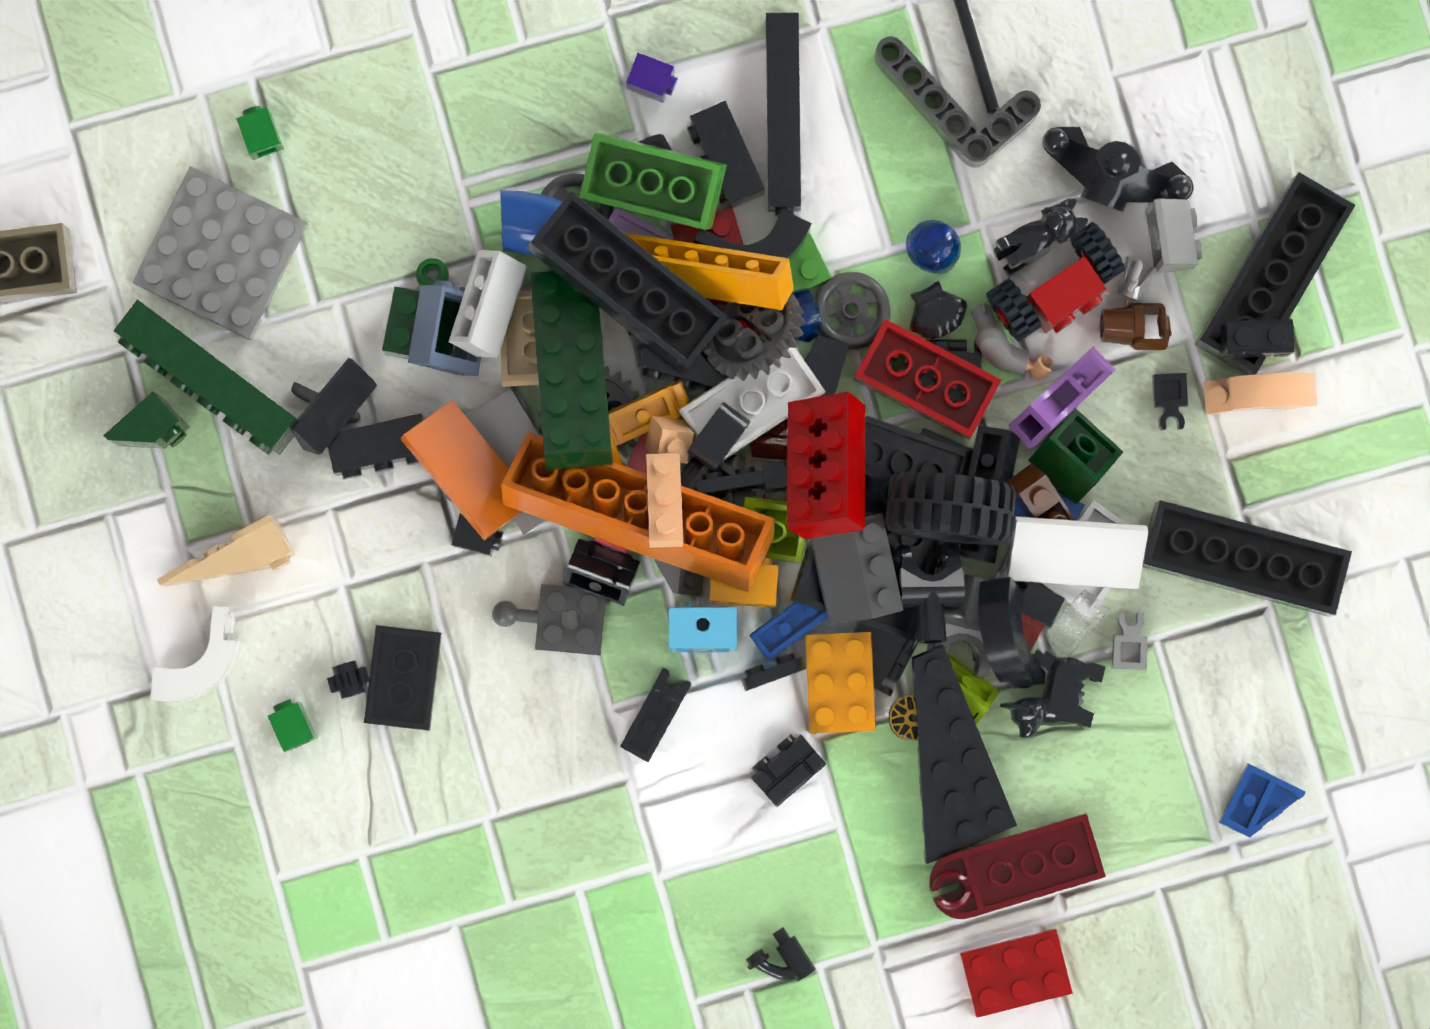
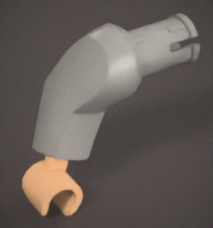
M982 304L975 306L971 310L978 331L975 337L977 347L994 367L1023 375L1027 369L1036 380H1042L1052 371L1049 367L1052 365L1053 360L1047 355H1040L1033 362L1029 360L1030 353L1010 344L1004 331L996 326L991 305L984 304L985 312H983Z

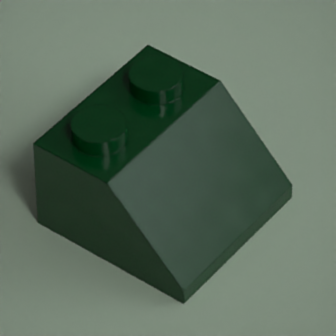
M394 287L382 351L385 355L408 359L420 291ZM447 300L443 301L435 348L437 353L452 356L454 345L449 343V339L460 304Z
M153 391L103 436L118 446L166 449L169 445L173 448L183 441L187 436L185 431L189 426L162 396Z
M1075 408L1028 461L1044 472L1048 479L1060 489L1062 494L1077 504L1100 481L1124 451Z

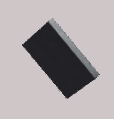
M376 625L364 723L430 731L442 633Z

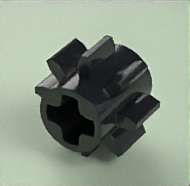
M356 660L332 667L334 675L327 678L331 693L339 692L341 699L364 693L363 684L370 682L367 668H358Z

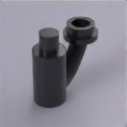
M784 927L772 935L779 944L776 950L787 967H780L766 961L770 956L768 953L765 954L762 949L746 959L749 970L755 967L759 971L782 981H800L816 970L795 935L790 937Z

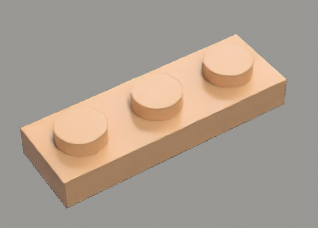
M680 453L646 454L650 548L683 547Z

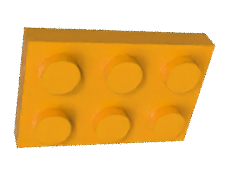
M872 632L805 635L810 734L876 731Z

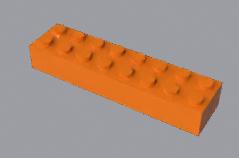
M527 432L501 483L502 502L505 506L746 592L750 591L774 538L775 518L681 486L683 547L650 548L647 473L613 462V465L546 470L543 437Z

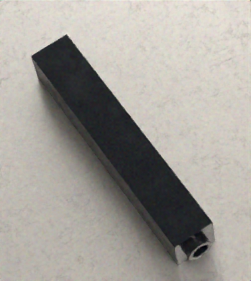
M766 13L768 212H775L776 217H779L782 209L792 214L801 211L799 13Z

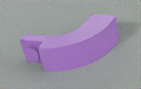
M1093 346L1008 426L1031 450L1102 384L1115 369Z

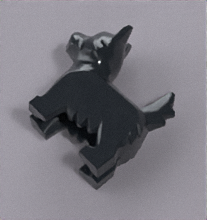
M1067 199L1060 204L1041 210L1042 217L1040 220L1027 223L996 240L997 247L993 249V253L998 261L1004 258L1007 259L1008 264L1002 269L1008 278L1045 256L1050 251L1054 241L1062 244L1078 230L1086 226L1088 219L1076 218L1072 212L1077 202L1076 199Z
M1037 649L1035 654L1032 653L1033 657L1040 666L1048 670L1043 695L1041 697H1027L1015 702L1000 704V707L1010 710L1011 720L1018 725L1020 737L1030 738L1036 736L1037 730L1042 725L1077 724L1079 727L1091 728L1094 713L1081 707V704L1084 702L1082 697L1085 695V692L1081 691L1084 687L1082 681L1089 678L1090 681L1101 683L1106 666L1093 662L1083 663L1073 657H1055L1048 651H1045L1043 654Z

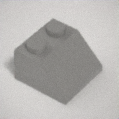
M1155 199L1146 209L1154 267L1158 268L1155 274L1194 269L1198 265V260L1202 259L1201 244L1199 240L1194 239L1193 228L1197 227L1195 208H1190L1189 200Z

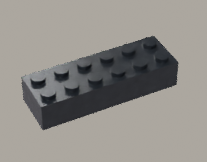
M1298 172L1291 179L1194 345L1245 375L1257 374L1266 357L1222 358L1221 325L1226 321L1289 319L1356 205Z
M572 191L564 198L526 247L529 252L681 373L691 366L728 318L726 314Z
M1159 500L1154 503L1148 526L1142 567L1330 617L1335 616L1337 613L1352 551Z

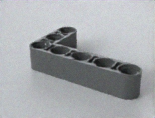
M889 36L881 39L877 44L874 56L877 66L969 167L976 168L986 164L1036 119L1040 111L1041 102L1039 97L1032 91H1021L978 127L900 39ZM891 47L898 52L899 57L893 61H888L883 58L881 51L884 48ZM913 71L919 75L920 82L916 85H909L903 80V74ZM930 95L937 96L941 100L942 106L938 109H930L926 106L924 99ZM1020 101L1029 102L1033 107V113L1029 115L1021 114L1017 110L1016 104ZM952 119L960 121L963 125V131L956 134L951 133L946 127V122ZM996 122L1006 124L1009 128V134L997 136L992 130V125ZM974 143L980 144L985 150V155L979 158L971 156L968 152V146Z

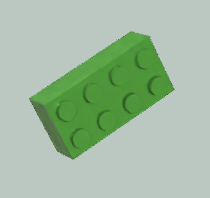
M594 133L579 197L708 230L712 229L727 165L603 133Z

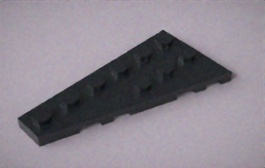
M942 644L912 657L920 799L922 800L923 816L922 830L925 848L924 861L926 864L1017 826L945 647Z

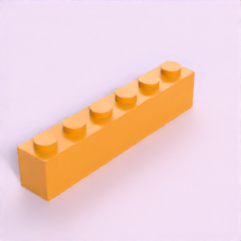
M625 233L704 298L782 310L794 290L789 258Z

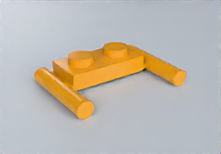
M681 380L675 381L667 387L662 386L608 411L613 462L624 465L616 446L648 432L652 416L673 419L681 416L679 410L690 403Z

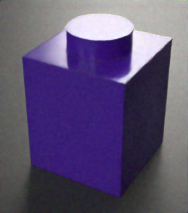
M637 53L626 81V87L628 90L663 103L666 94L672 96L678 77L674 76V66Z

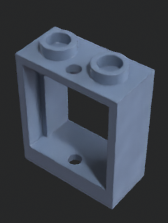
M435 280V285H421L408 363L454 375L478 376L481 357H476L455 346L454 357L435 352L443 301L447 300L461 304L466 287H460L459 290L454 289V283Z

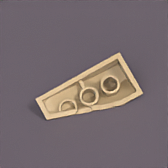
M267 515L231 535L233 542L229 545L227 542L214 545L206 550L203 554V559H191L156 580L160 586L168 587L260 571L272 567L273 571H276L291 563L289 557L296 553L278 519Z

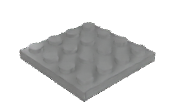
M190 166L132 283L251 340L308 223Z

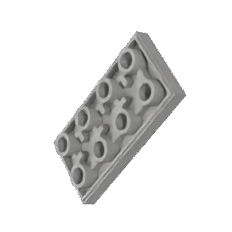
M511 388L466 415L508 468H510L527 432L539 435ZM521 512L514 518L523 535L547 521L525 512Z

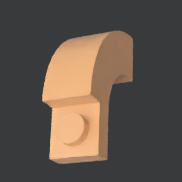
M1315 373L1254 374L1203 382L1206 414L1209 415L1247 410L1295 409L1317 406Z

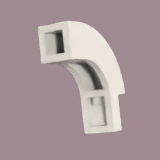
M212 607L209 644L204 655L196 663L181 669L153 667L150 700L180 702L195 699L213 690L226 678L237 659L240 642L227 640L228 634H233L235 615L230 614L231 608Z

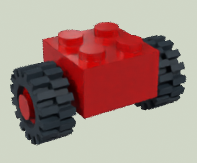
M1094 222L1089 223L1070 238L1075 253L1080 257L1079 260L1030 292L1028 296L1022 294L1020 288L1016 287L1015 283L1009 278L986 293L993 311L998 315V319L1002 321L1003 326L1016 341L1020 342L1039 328H1042L1045 334L1052 329L1056 334L1073 323L1072 321L1076 319L1074 314L1080 311L1082 315H1085L1096 308L1103 301L1101 295L1107 289L1104 284L1125 271V265L1122 262L1121 256L1117 254V249L1113 247L1109 237H1106L1105 232L1102 229L1100 230L1097 224Z

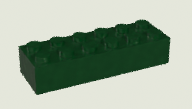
M556 272L530 273L546 470L613 465L600 308Z
M138 299L113 330L121 336L117 341L120 345L138 358L142 353L145 354L147 357L143 361L164 377L169 372L173 375L170 380L172 384L190 397L194 392L197 393L199 397L196 402L216 416L221 411L226 415L222 420L224 423L242 436L246 431L252 435L249 441L269 455L273 450L281 455L294 438L290 427L297 418Z

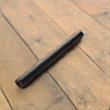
M953 0L987 113L996 112L1000 108L967 0Z

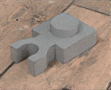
M1119 612L1117 621L1122 630V635L1113 636L1112 668L1146 670L1147 636H1139V630L1144 623V613H1137L1135 625L1129 626L1125 622L1126 613Z

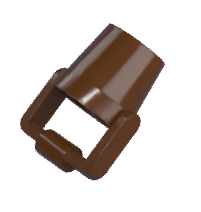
M1130 303L1127 307L1103 309L1101 311V342L1129 345L1135 350L1167 349L1172 332L1170 318L1166 315V308L1163 304ZM1144 314H1158L1157 326L1161 339H1144Z

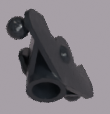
M1055 127L1049 129L1043 136L1042 143L1045 151L1084 186L1081 197L1124 212L1127 203L1153 202L1155 199L1187 200L1193 193V181L1175 163L1171 161L1153 170L1142 167L1139 154L1126 142H1109L1097 150L1089 147L1081 127Z

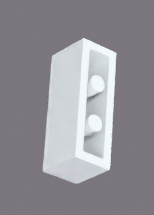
M478 250L449 343L476 357L498 358L527 266L501 251Z

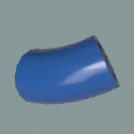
M500 190L503 252H516L534 256L526 249L527 245L562 201L537 193Z

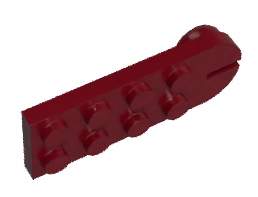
M1087 813L942 857L931 870L929 888L931 892H934L940 888L959 883L960 889L932 898L937 908L945 915L955 919H968L1102 879L1106 875Z

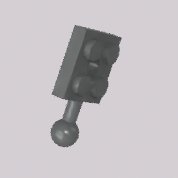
M541 584L539 610L517 609L512 602L501 601L494 606L492 618L501 627H509L516 621L537 623L535 650L600 656L606 599L574 587ZM569 610L577 612L580 616L579 626L571 630L566 629L561 623L562 614Z

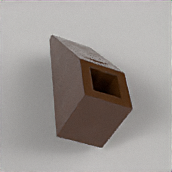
M1033 463L1006 481L1008 485L1013 486L1017 501L1030 518L1076 521L1047 475Z

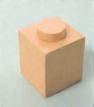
M652 416L645 448L650 454L680 453V463L687 464L689 458L687 451L692 444L694 432L682 419Z

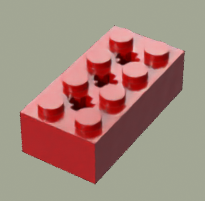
M887 319L883 321L853 379L968 441L972 438L1002 381L998 377ZM900 357L905 360L903 365L907 366V369L905 371L900 369L897 373L891 369L893 365H890L889 361H896ZM927 372L934 375L932 380L936 382L935 386L928 385L927 388L923 387L920 384L922 381L918 379V376H925ZM956 388H960L963 391L961 396L965 397L964 401L958 400L956 403L950 401L951 396L948 395V390L954 391Z
M849 391L788 402L787 528L804 540L865 530V405Z

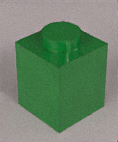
M261 106L248 108L242 112L243 116L236 118L248 153L253 160L284 149L272 114L267 107L262 109Z
M289 699L273 706L275 712L268 715V719L283 752H289L317 739L302 702L293 704L292 700Z

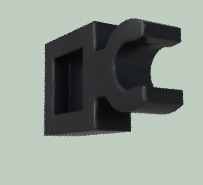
M1187 374L1152 375L1154 408H1163V414L1158 421L1159 429L1161 431L1166 430V420L1172 417L1177 421V430H1182L1185 425V419L1179 412V407L1188 406Z

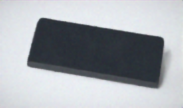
M348 358L290 427L303 450L317 455L322 454L377 387L375 381L353 359Z

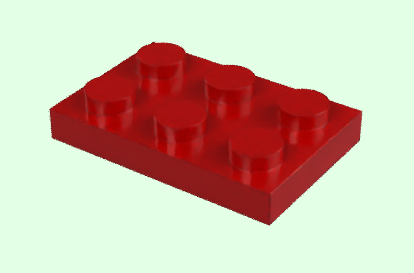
M1057 929L959 952L976 1018L1073 994Z

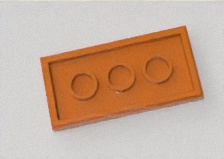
M453 400L446 403L401 437L402 442L484 541L522 512L503 505L501 483L509 468Z

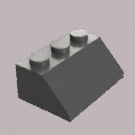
M865 513V530L810 539L829 625L873 619L904 611L882 513Z

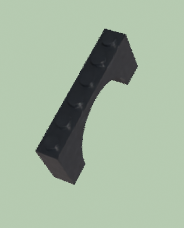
M817 335L804 361L826 393L824 395L835 394L849 344ZM645 343L637 368L643 370V376L656 380H661L662 375L674 378V382L681 380L684 388L693 389V385L705 387V393L728 378V376L721 375L719 371L714 369L701 354L698 355L687 370L681 373Z

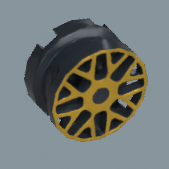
M914 695L898 699L889 711L888 722L891 730L897 737L906 741H918Z

